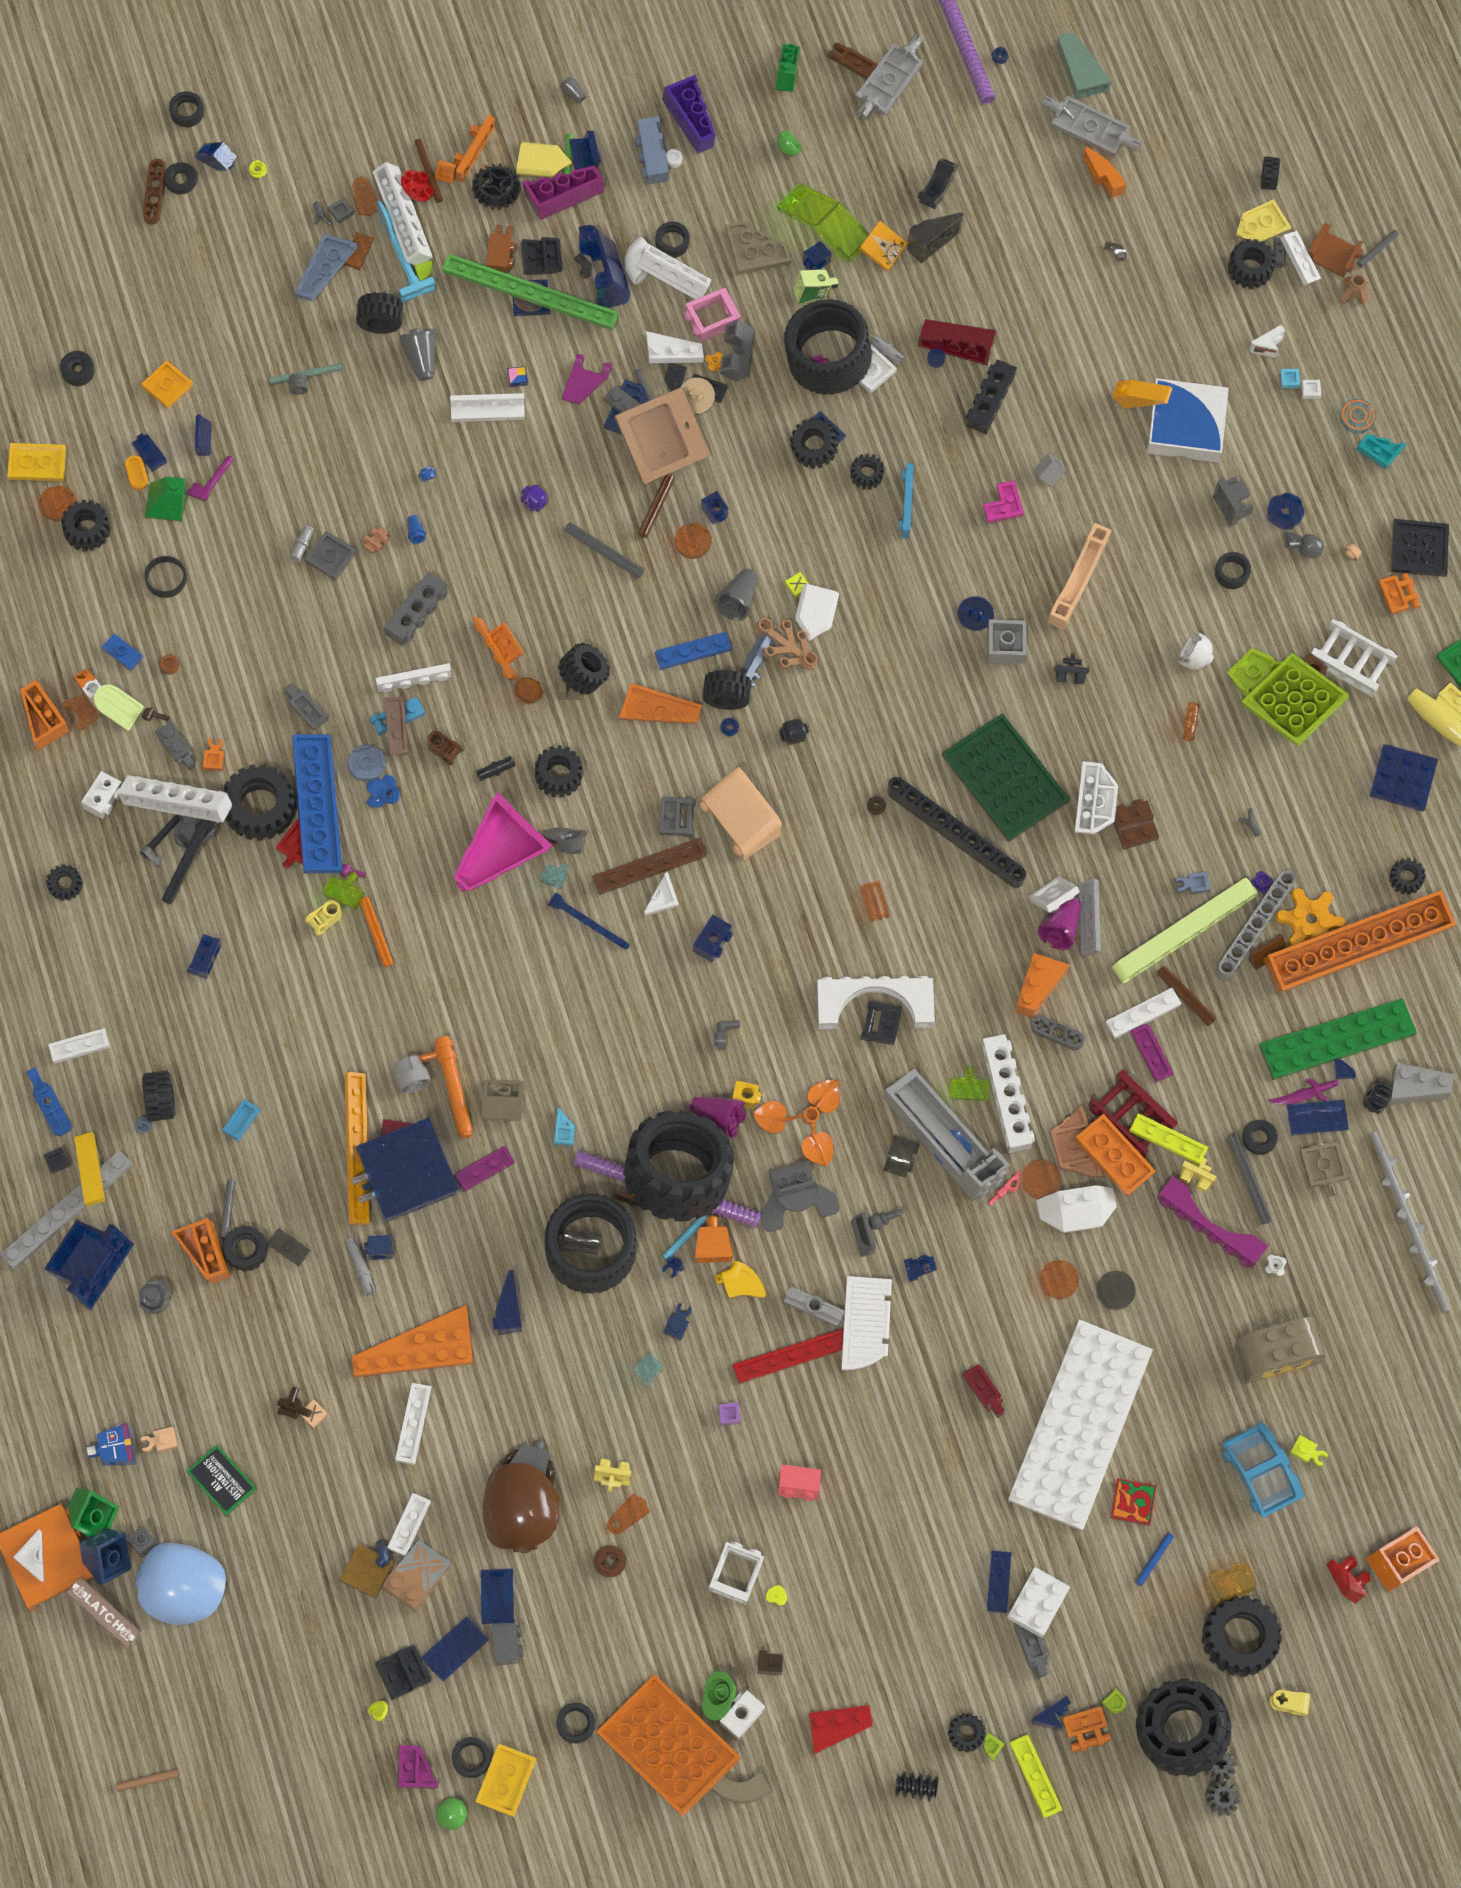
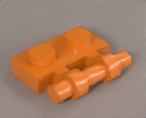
M1408 573L1401 575L1402 581H1399L1397 575L1380 579L1378 582L1391 615L1408 611V603H1412L1414 609L1421 606L1419 595L1415 593L1413 580L1409 578ZM1403 588L1406 589L1407 596L1404 595Z
M1101 1706L1062 1718L1068 1739L1075 1736L1077 1739L1076 1743L1070 1744L1072 1752L1086 1751L1089 1747L1095 1745L1099 1747L1104 1745L1105 1742L1111 1741L1110 1733L1102 1735L1100 1730L1107 1727ZM1094 1732L1095 1737L1084 1740L1083 1734Z

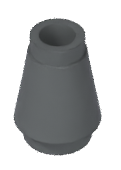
M568 77L560 85L562 91L577 101L578 104L586 98V95L575 79Z

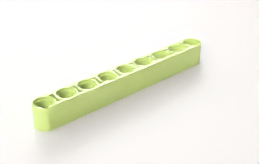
M1248 878L1242 879L1120 959L1111 969L1123 984L1251 901L1258 895V891Z

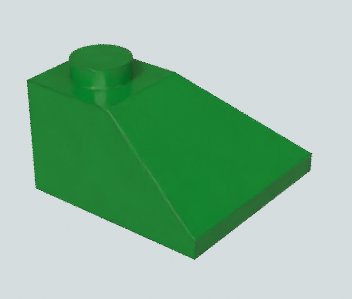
M164 477L151 482L145 518L182 521L187 493L185 478Z
M76 1488L68 1505L71 1527L88 1537H92L107 1528L110 1529L119 1506L90 1490Z

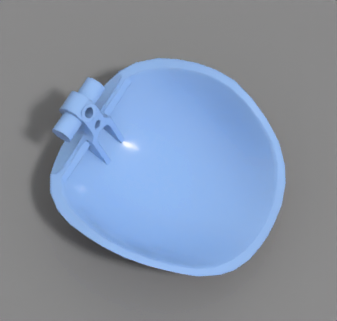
M162 1543L151 1549L144 1563H141L139 1571L136 1572L135 1580L137 1581L135 1588L138 1589L140 1606L148 1615L164 1623L185 1625L204 1620L217 1609L223 1597L226 1577L222 1565L206 1552L185 1544Z

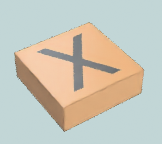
M313 1400L305 1407L312 1410V1415L309 1418L301 1416L312 1428H315L328 1413Z

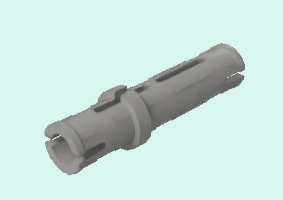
M353 1237L345 1241V1244L356 1270V1279L361 1284L364 1296L372 1295L376 1290L371 1280V1271L366 1266L357 1237H354V1239Z

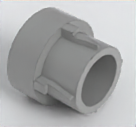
M418 1056L403 1058L393 1066L396 1073V1082L402 1094H410L422 1090L432 1082L427 1068L423 1066Z

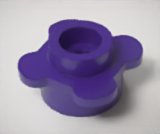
M1259 871L1256 878L1251 880V884L1258 888L1261 893H1266L1268 886L1273 884V879L1266 873Z

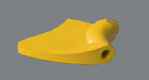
M733 1261L730 1269L715 1275L716 1284L720 1285L723 1283L729 1299L743 1295L764 1298L766 1296L764 1286L757 1274L741 1262Z

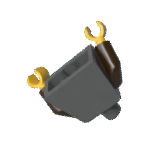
M535 1440L532 1446L523 1444L520 1449H515L504 1457L501 1465L524 1463L534 1466L544 1473L552 1486H554L556 1476L554 1464L549 1460L550 1453L544 1450L545 1444L542 1441Z

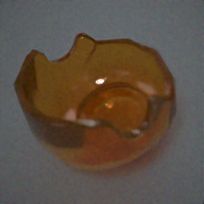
M523 677L515 683L513 693L516 700L521 704L532 705L541 699L543 690H541L538 681L530 677Z

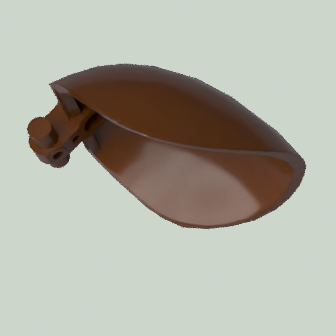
M524 1463L501 1465L490 1473L486 1482L482 1504L483 1523L487 1538L492 1545L498 1548L513 1549L514 1553L521 1552L523 1554L530 1553L531 1550H537L538 1544L545 1542L552 1536L559 1518V1499L554 1487L544 1473L536 1467Z

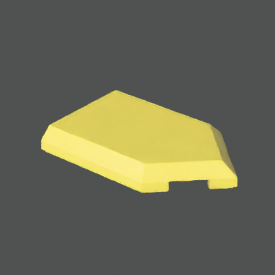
M522 142L516 174L553 177L555 174H558V171L571 165L572 162L558 145Z
M1273 199L1244 212L1236 236L1251 239L1252 241L1258 239V242L1290 230L1291 226Z

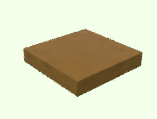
M358 1544L339 1580L376 1599L394 1565V1561L390 1560L388 1565L386 1564L384 1568H380L376 1564V1559L379 1558L378 1553Z

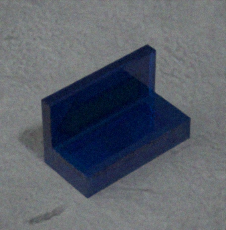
M587 131L584 138L569 139L575 170L595 166L597 169L600 157L594 131Z

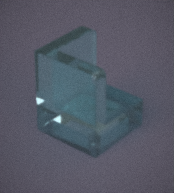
M561 863L560 868L547 864L544 872L540 875V881L562 889L569 873L568 865Z
M647 1353L633 1369V1372L648 1387L663 1371V1365Z

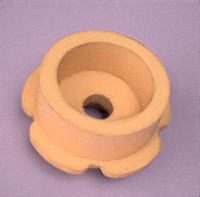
M1353 543L1349 546L1346 545L1345 554L1351 560L1354 558L1359 559L1358 556L1362 553L1360 549Z

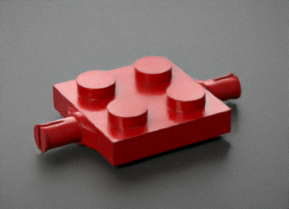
M296 819L276 846L277 851L287 856L286 860L282 863V866L286 867V869H289L294 861L302 864L298 819Z

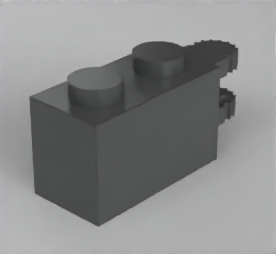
M513 1605L508 1606L510 1620H501L502 1609L499 1606L496 1607L497 1621L491 1622L496 1666L520 1663L519 1657H523V1647L518 1645V1637H522L521 1626L516 1625Z

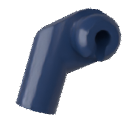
M378 1540L375 1543L379 1558L376 1559V1564L380 1568H384L386 1564H389L390 1558L385 1542Z

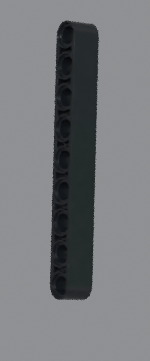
M893 777L889 780L887 794L891 799L1011 887L1019 888L1024 884L1026 870L902 778ZM892 786H898L901 789L893 790ZM907 797H913L916 800L913 802L908 801ZM922 808H928L931 811L926 813L922 811ZM938 819H943V820H945L946 822L943 823V824H940V823L937 822V820H938ZM958 830L961 832V834L955 835L952 833V831ZM973 841L976 843V845L970 846L967 844V842ZM988 852L991 854V856L985 857L982 855V853ZM1003 863L1006 867L1000 868L997 864ZM1018 874L1021 876V879H1015L1012 875Z

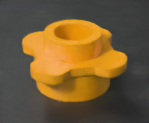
M716 352L714 355H706L705 361L708 362V369L710 371L720 370L722 353Z

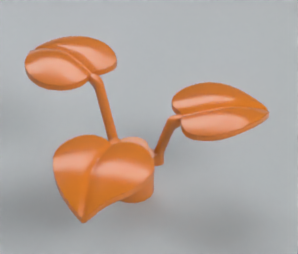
M837 1080L822 1081L811 1087L807 1094V1100L815 1106L808 1107L802 1114L785 1118L787 1110L782 1103L777 1101L767 1102L753 1112L757 1124L766 1132L774 1134L780 1133L785 1129V1121L801 1118L804 1124L811 1125L812 1135L806 1137L802 1142L803 1155L809 1161L822 1166H827L830 1163L833 1155L832 1139L826 1132H819L815 1135V1122L820 1115L817 1108L822 1113H830L838 1107L840 1094L839 1082Z

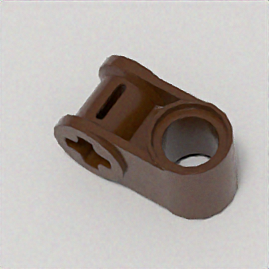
M433 731L428 735V749L449 765H453L457 755L464 751L461 745L439 731ZM433 740H439L441 743L438 745H434L431 742Z

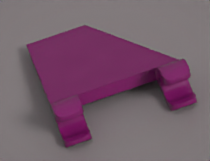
M577 354L562 400L580 405L609 377L612 370L610 363L605 362L601 374L582 369L584 356Z

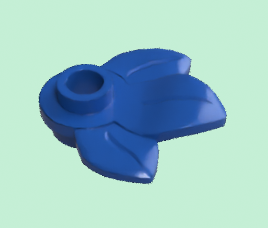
M385 774L382 781L376 779L367 783V789L372 794L366 802L368 806L379 808L386 803L394 804L400 798V791L396 787V780L391 775Z

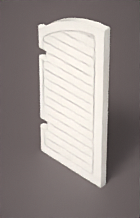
M847 1276L841 1370L865 1368L876 1363L884 1356H888V1344H882V1339H889L891 1301H884L885 1296H891V1279Z

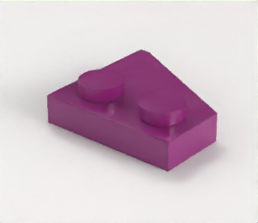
M399 1745L398 1788L437 1789L438 1783L430 1771L431 1768L424 1758L421 1747Z

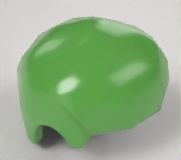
M788 130L778 135L777 146L781 153L793 157L802 151V146Z
M448 1797L438 1805L436 1819L444 1829L456 1830L465 1823L468 1810L462 1800L457 1797Z

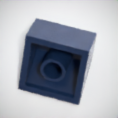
M107 1528L79 1543L82 1563L99 1584L103 1585L131 1570L125 1532Z

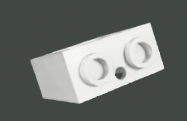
M731 1541V1544L726 1542L708 1591L747 1605L764 1556L755 1549H750V1551L743 1549L742 1545L737 1542ZM728 1553L756 1563L746 1592L717 1582Z

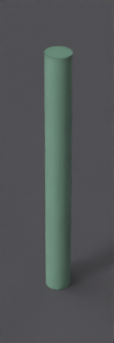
M338 363L270 377L269 380L272 385L289 381V376L295 373H302L307 377L336 372L342 370V365Z

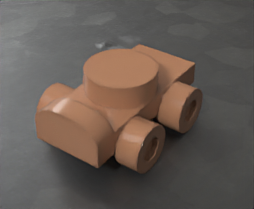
M380 527L378 530L372 528L370 534L373 536L371 538L366 536L363 540L366 543L364 548L372 554L375 551L379 552L382 549V542L386 544L389 540V537H387L389 533Z

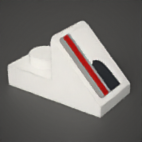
M1280 325L1253 340L1249 351L1254 354L1276 358L1279 351L1276 345L1283 340L1285 333L1283 326Z

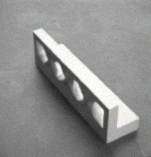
M649 244L637 265L640 269L694 299L704 296L712 280Z
M524 393L450 396L451 422L525 420Z

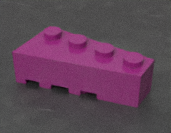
M595 166L573 170L569 174H555L556 177L537 178L538 180L529 182V180L522 181L524 195L540 220L604 192L603 178Z

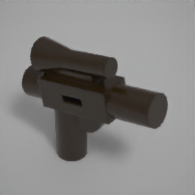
M292 1387L288 1400L282 1398L278 1400L277 1405L280 1406L277 1412L278 1415L288 1416L295 1420L298 1418V1415L308 1418L312 1415V1410L302 1407L300 1400L297 1398L300 1390L298 1387Z

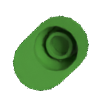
M716 1671L706 1681L702 1710L704 1715L713 1721L720 1720L727 1715L736 1697V1687L732 1678L726 1672Z

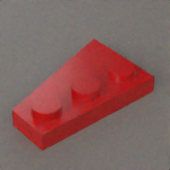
M870 1705L809 1713L814 1755L871 1728L873 1725Z

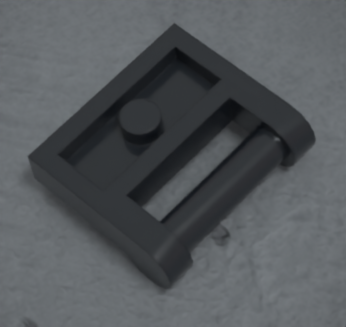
M869 1001L867 1003L868 1012L864 1032H861L860 1039L894 1046L902 1007ZM881 1011L877 1034L871 1033L875 1012Z

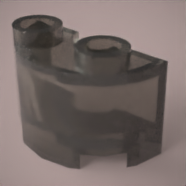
M894 1135L883 1171L906 1178L907 1172H912L914 1161H911L913 1154L917 1155L920 1144L917 1141Z

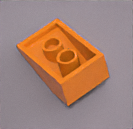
M1418 1526L1368 1556L1366 1560L1389 1593L1438 1562L1439 1558Z

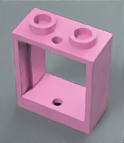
M726 288L686 303L685 318L688 322H691L693 333L696 337H699L701 342L725 332L727 324L736 320L741 321V316ZM720 301L728 318L703 327L695 311Z

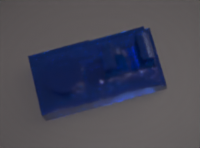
M139 434L136 436L137 440L131 443L151 472L167 463V459L148 434Z

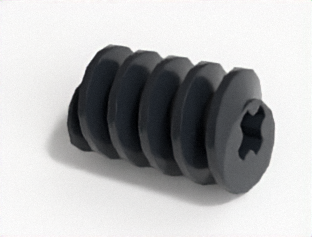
M903 1771L900 1776L897 1772L895 1796L898 1797L900 1791L903 1792L904 1798L907 1797L908 1793H911L912 1799L915 1798L916 1794H919V1798L922 1801L924 1796L927 1795L928 1802H930L933 1796L936 1799L939 1777L935 1776L934 1780L931 1781L930 1775H927L925 1780H923L921 1773L915 1779L914 1772H911L909 1777H907L906 1771Z

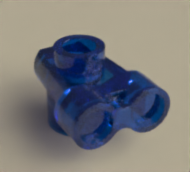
M922 1255L914 1260L913 1258L904 1259L909 1282L918 1280V1277L937 1270L934 1256ZM925 1264H929V1267L923 1268Z

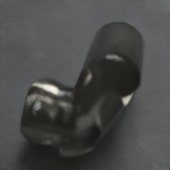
M1108 241L1105 242L1104 250L1111 251L1118 261L1126 259L1127 254L1122 245Z
M579 253L574 259L581 266L579 274L583 278H588L592 274V264Z

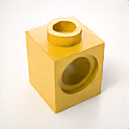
M736 1081L732 1099L742 1100L745 1108L754 1109L755 1104L760 1103L762 1093L758 1092L759 1085ZM749 1092L752 1094V1097L746 1099L742 1094Z

